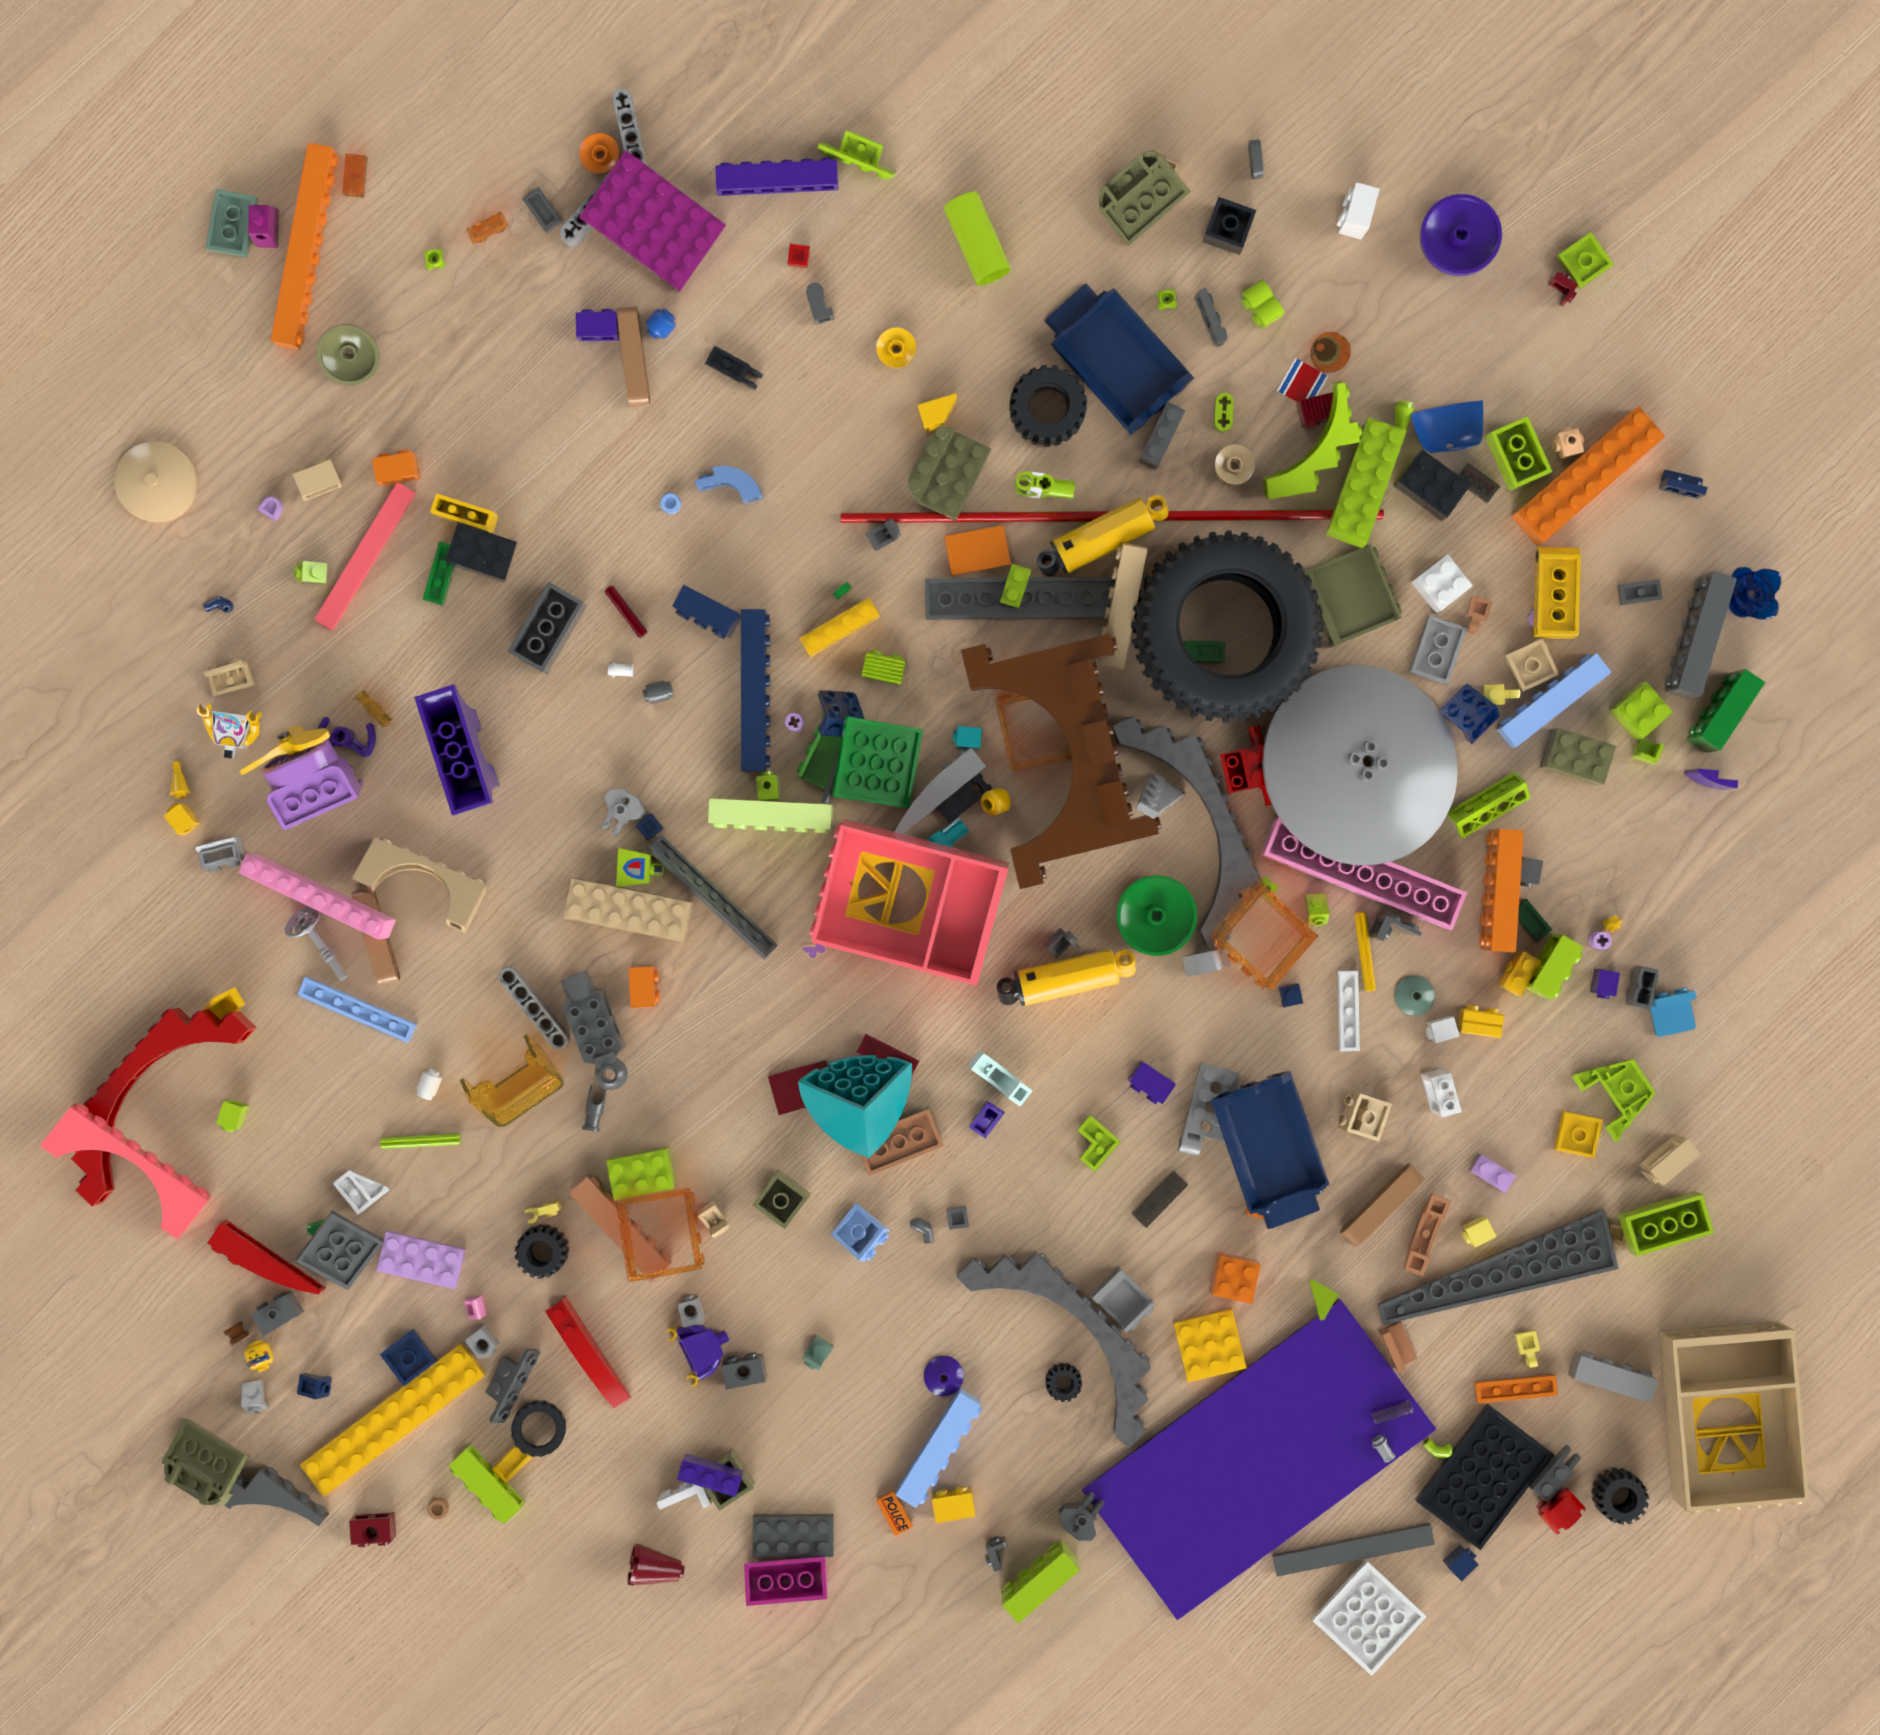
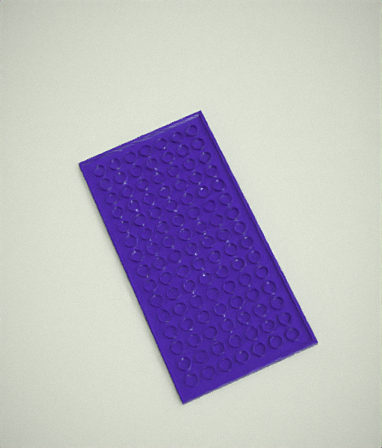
M1339 1299L1334 1302L1324 1320H1320L1319 1315L1315 1316L1246 1367V1369L1239 1372L1083 1487L1082 1492L1085 1496L1089 1492L1095 1494L1090 1502L1093 1506L1099 1500L1104 1501L1103 1507L1098 1512L1178 1621L1437 1429L1342 1300ZM1377 1435L1386 1437L1388 1446L1395 1454L1393 1460L1389 1462L1383 1461L1377 1449L1372 1446V1439Z

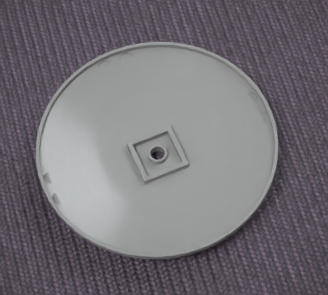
M1346 665L1322 671L1305 680L1298 692L1292 690L1293 694L1288 697L1289 701L1286 703L1281 702L1270 721L1265 736L1262 760L1266 790L1277 815L1286 828L1312 851L1328 859L1350 865L1365 866L1388 863L1414 852L1425 844L1446 818L1452 805L1457 785L1458 765L1454 741L1449 727L1436 705L1425 693L1407 679L1385 669L1364 665ZM1363 757L1370 758V767L1364 766Z

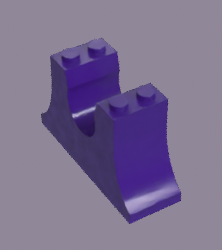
M454 684L415 696L414 699L452 816L492 804V789L499 787L500 784L494 766L486 761L478 741L477 732L482 728L476 710L470 708L464 702Z

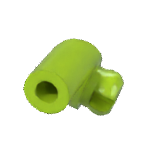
M1427 1438L1422 1444L1436 1458H1449L1454 1450L1451 1444L1447 1443L1443 1446H1437L1430 1438Z

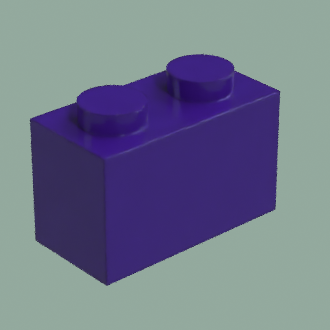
M583 309L581 312H576V337L579 342L619 341L617 313L613 312L612 309H602L601 312Z
M1142 1060L1128 1078V1081L1131 1083L1129 1087L1138 1093L1142 1090L1148 1094L1146 1098L1154 1104L1158 1102L1163 1104L1176 1086L1173 1081Z

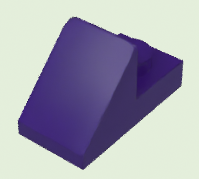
M985 1101L969 1128L986 1139L1005 1112L991 1102Z

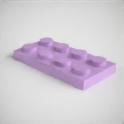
M386 1231L377 1271L456 1289L466 1249Z

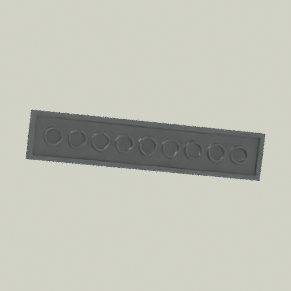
M1112 577L1029 578L1020 607L1017 609L1000 603L1007 578L925 579L926 620L1104 618L1106 607L1111 605V600L1108 599L1110 587L1114 588L1115 580Z

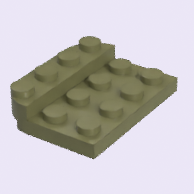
M1151 150L1137 156L1101 189L1099 209L1127 246H1129L1191 191L1167 162L1166 157L1156 150Z
M938 427L928 437L909 475L908 486L910 494L917 503L956 521L991 453V448L955 432L954 428Z
M184 1419L162 1460L166 1476L164 1480L168 1484H173L199 1500L200 1504L212 1506L225 1505L233 1495L230 1490L249 1455L193 1421Z

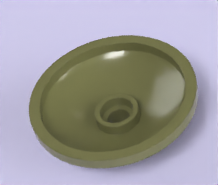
M351 324L333 326L321 336L316 351L318 364L327 377L339 384H361L372 377L378 367V346L374 338L361 327ZM347 348L351 349V350H352V353H351V354H347V353L345 352V349H347Z

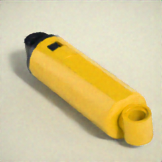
M1152 495L1144 504L1143 500L1138 497L1050 541L1049 543L1053 551L1043 550L1037 555L1036 562L1040 571L1045 576H1053L1061 567L1066 575L1118 549V547H1122L1123 543H1130L1154 531L1155 525L1153 520L1157 522L1163 521L1169 514L1165 498L1161 495ZM1156 506H1161L1159 510H1153ZM1052 561L1051 564L1044 565L1045 562Z
M1106 949L1013 971L1015 980L1007 977L998 981V998L1005 1005H1012L1019 998L1021 1006H1026L1118 984L1119 975L1130 977L1135 973V955L1130 950H1121L1114 957L1112 950Z

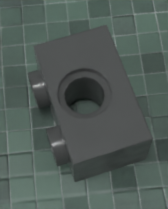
M757 1352L746 1354L743 1358L731 1356L726 1358V1361H723L721 1365L726 1390L766 1382L767 1375L763 1354L757 1355ZM744 1365L748 1367L749 1372L742 1374L739 1371V1367Z

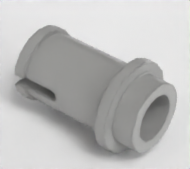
M1382 1435L1374 1437L1372 1439V1446L1377 1449L1383 1461L1389 1462L1393 1460L1395 1454L1388 1446L1386 1437Z

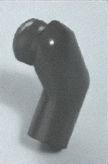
M922 1218L912 1219L910 1227L923 1233L924 1244L933 1243L934 1238L931 1224Z

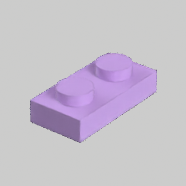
M1479 1154L1469 1170L1506 1193L1516 1177L1482 1154Z

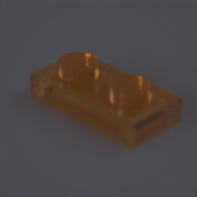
M345 154L342 188L344 196L364 198L368 160L366 155Z
M500 211L466 230L474 245L477 242H484L495 233L503 232L509 225L503 212Z

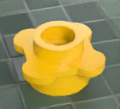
M1617 915L1602 922L1604 925L1603 932L1609 930L1611 933L1620 929V924L1624 920H1619Z

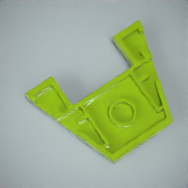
M1634 1059L1571 1075L1580 1091H1584L1600 1081L1619 1110L1620 1116L1604 1125L1614 1142L1621 1138L1622 1133L1627 1127H1630L1633 1119L1638 1113H1641L1656 1094Z

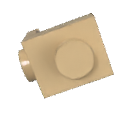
M714 1201L696 1212L699 1219L708 1228L712 1238L722 1235L729 1228L726 1216Z

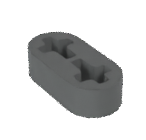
M1259 139L1249 140L1248 153L1252 179L1263 178L1264 168L1261 142Z

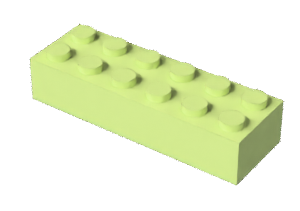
M709 799L708 823L713 824V828L727 829V825H733V829L747 830V826H754V830L767 831L768 827H774V831L785 832L788 831V828H794V832L808 833V829H815L814 833L828 834V830L833 828L834 806L828 804Z

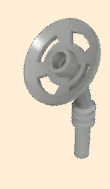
M309 906L299 910L287 922L285 934L290 938H296L308 933L321 951L320 955H323L322 958L325 959V962L330 964L340 981L347 978V975L335 959L336 955L333 954L334 952L330 951L331 948L326 946L314 929V926L320 919L321 912Z

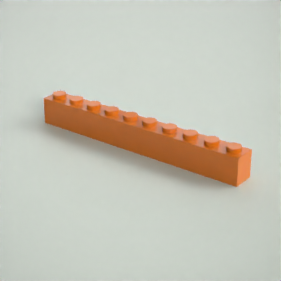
M314 143L307 144L270 339L276 346L300 350L301 345L305 341V334L303 332L304 326L307 325L309 319L307 310L308 305L312 303L311 289L312 285L314 286L316 282L315 268L319 265L320 261L318 252L324 240L322 231L323 226L327 224L326 210L327 206L329 207L331 203L330 189L334 186L335 176L333 173L339 160L337 153L330 146Z

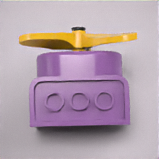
M300 725L293 726L277 736L279 742L266 755L240 770L241 775H244L268 762L262 769V774L271 787L267 802L283 830L350 802L359 796L364 781L362 778L357 780L353 773V766L337 755L328 739L330 733L326 728L305 731Z

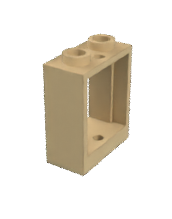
M1674 1134L1640 1162L1638 1166L1642 1170L1640 1171L1641 1175L1647 1181L1651 1180L1654 1184L1658 1183L1664 1186L1698 1158L1701 1153L1689 1139Z

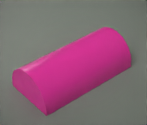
M825 1557L744 1564L746 1606L828 1599V1576Z

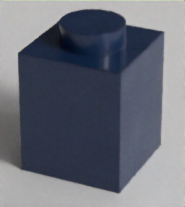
M1461 1544L1443 1560L1461 1582L1479 1565L1475 1560L1477 1557L1469 1547L1464 1549Z

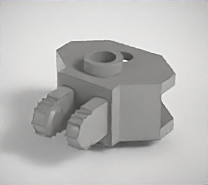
M624 789L609 790L604 797L609 809L607 812L608 816L601 828L606 830L613 818H616L619 822L612 833L616 837L624 824H627L629 820L643 818L646 811L642 800ZM629 798V803L626 805L625 800Z

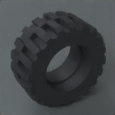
M1041 365L1040 369L1034 367L1029 370L1028 374L1024 373L1013 387L1009 404L1011 422L1014 423L1017 433L1020 432L1023 439L1031 440L1034 445L1038 443L1043 444V447H1049L1050 444L1055 446L1061 445V442H1067L1074 434L1076 435L1083 423L1087 410L1085 389L1082 384L1078 383L1079 379L1075 375L1071 376L1069 374L1070 371L1065 368L1060 370L1058 369L1059 366L1053 365L1052 368H1047V365ZM1041 389H1053L1062 394L1067 403V411L1064 417L1052 424L1036 420L1029 410V401L1035 392Z

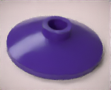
M950 1356L935 1357L925 1367V1385L932 1393L938 1396L954 1394L963 1383L964 1373L962 1366L956 1359ZM943 1374L948 1377L945 1381L940 1379V1376Z

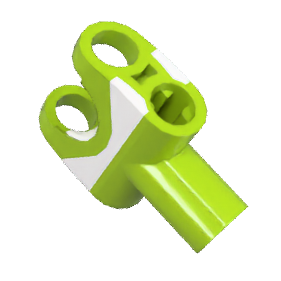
M1029 471L1019 473L1015 480V491L1021 496L1046 499L1049 496L1073 499L1075 481L1055 479L1046 473ZM1025 481V482H1027L1029 485H1028V486H1022V485H1020L1019 482ZM1042 484H1046L1045 489L1042 488Z

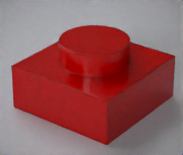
M790 244L788 266L808 268L810 246Z

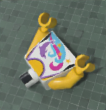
M207 703L206 710L202 708V704L197 708V713L202 716L206 730L213 743L224 746L223 758L235 759L237 747L247 749L260 735L259 719L262 717L261 712H258L256 716L253 714V709L246 716L215 711L210 713L212 709L210 703Z

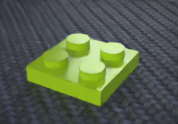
M1592 232L1556 257L1572 281L1578 284L1577 288L1579 290L1614 265Z

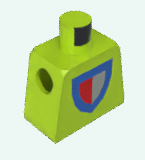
M618 848L616 887L651 883L652 875L663 876L664 865L652 863L653 855Z

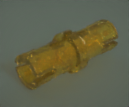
M365 690L355 697L367 711L366 713L372 716L382 728L392 722V718L383 711L381 704L375 702Z

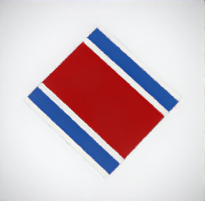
M1295 358L1277 391L1298 402L1299 400L1318 396L1328 376Z

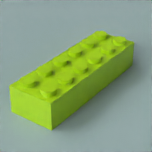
M1369 417L1367 418L1362 428V436L1359 437L1360 442L1357 443L1326 530V536L1360 548L1365 547L1370 538L1406 430Z

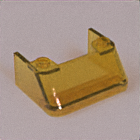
M527 1034L523 1036L529 1048L524 1054L527 1064L496 1085L491 1081H482L475 1087L464 1078L460 1080L469 1103L498 1127L509 1125L560 1090L564 1085L561 1075L544 1050Z

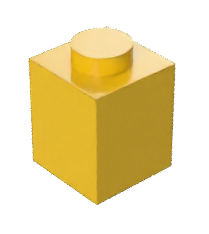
M175 803L167 809L168 813L164 815V818L178 835L188 834L201 823L186 804Z

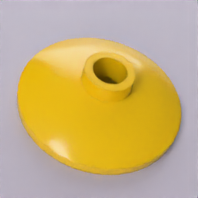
M890 328L884 331L878 338L876 344L877 355L880 361L888 367H905L912 362L916 355L915 339L905 329ZM899 347L900 352H893V348Z

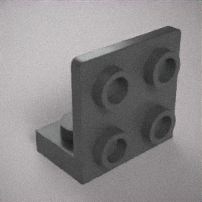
M1385 913V915L1377 916L1369 937L1379 941H1384L1385 938L1388 939L1392 932L1391 925L1413 936L1421 937L1423 933L1418 931V926L1409 922L1401 923V918Z

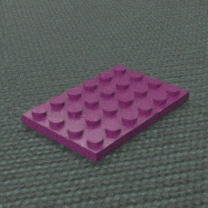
M627 150L622 154L579 216L580 219L679 292L726 227V224Z

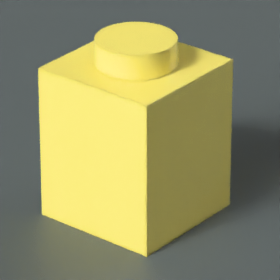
M1484 1216L1461 1226L1464 1231L1461 1233L1466 1244L1470 1243L1473 1247H1477L1497 1237L1489 1220Z

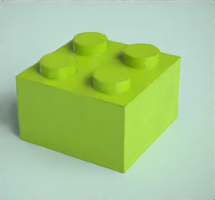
M1647 682L1638 684L1609 710L1635 740L1646 737L1673 713Z

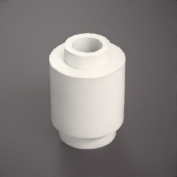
M433 1069L423 1071L416 1088V1095L432 1100L433 1096H436L442 1077L439 1076L440 1072Z

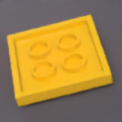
M1232 1308L1173 1322L1187 1382L1246 1369Z

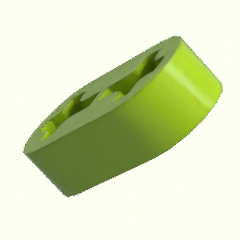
M1229 393L1219 394L1214 403V427L1221 433L1227 432L1233 424L1234 400ZM1223 398H1226V401L1229 402L1225 407V411H1222L1223 405L1219 403ZM1222 415H1225V421L1229 423L1225 425V428L1218 423L1221 421Z

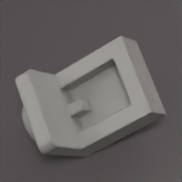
M262 1380L242 1383L241 1407L250 1414H259L262 1410L268 1409V1405L264 1402V1382Z

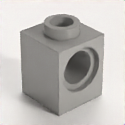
M693 1294L681 1297L682 1300L677 1305L683 1328L703 1323L705 1316L700 1297H694ZM686 1306H694L696 1313L689 1314L686 1311Z
M485 1324L465 1340L479 1360L484 1356L489 1358L497 1351L495 1347L499 1344ZM480 1339H484L487 1341V1348H483L480 1346Z

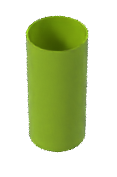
M977 191L968 192L949 201L943 207V210L976 285H987L1007 275L1011 271V266Z

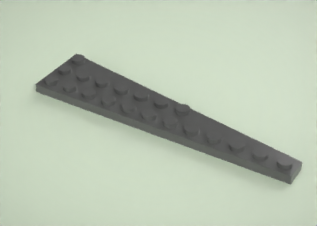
M1598 1210L1378 1303L1382 1324L1398 1322L1619 1269L1605 1210Z

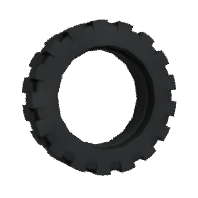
M537 1400L527 1403L517 1412L511 1425L512 1440H514L515 1446L522 1453L528 1454L531 1457H543L551 1454L560 1446L566 1433V1420L562 1411L555 1404L548 1403V1401ZM533 1412L547 1413L555 1422V1435L545 1445H532L522 1435L523 1421Z

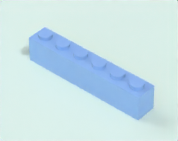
M1597 653L1583 656L1579 660L1580 664L1575 668L1571 666L1563 672L1564 677L1559 681L1557 678L1547 685L1548 689L1545 692L1539 691L1531 697L1533 700L1528 705L1524 703L1515 710L1517 714L1513 717L1507 716L1500 722L1501 726L1496 730L1510 748L1519 746L1611 673Z
M959 1388L897 1487V1497L917 1508L919 1503H924L928 1496L927 1490L930 1486L934 1487L939 1478L937 1474L940 1469L944 1470L948 1465L950 1453H955L958 1449L960 1437L968 1433L971 1427L969 1423L972 1418L976 1419L980 1414L982 1408H980L979 1399Z

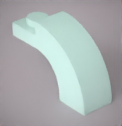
M980 1050L967 1065L972 1071L987 1080L1019 1106L1023 1104L1032 1092L1021 1080Z

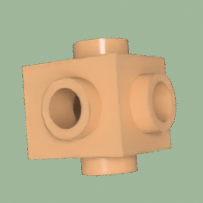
M1563 428L1553 437V450L1557 452L1559 460L1579 456L1584 452V438L1579 433V429Z

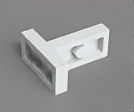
M687 1482L680 1484L679 1488L673 1491L671 1489L663 1491L657 1500L659 1509H663L695 1494L698 1495L703 1508L710 1506L712 1503V1499L704 1487Z

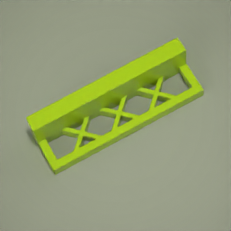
M1514 771L1449 810L1447 816L1456 826L1459 837L1461 839L1467 837L1529 800L1531 797L1527 784ZM1522 791L1523 795L1515 799L1516 794ZM1505 802L1503 807L1497 809L1500 803ZM1485 812H1488V814L1486 815V817H1484L1483 819H1480V817L1482 816V814H1484ZM1471 822L1468 828L1462 829V826Z

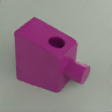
M249 205L248 234L256 246L278 248L279 209L270 205Z

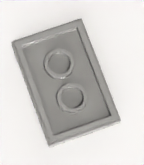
M1428 615L1409 673L1448 685L1467 627Z

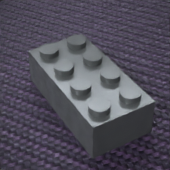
M548 582L508 652L539 671L548 674L586 609L587 604Z

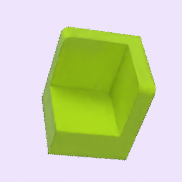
M1639 739L1631 757L1647 764L1658 763L1665 745Z

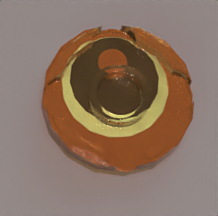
M1325 332L1319 335L1312 343L1310 349V359L1313 365L1325 373H1335L1343 369L1351 356V347L1348 340L1336 332Z

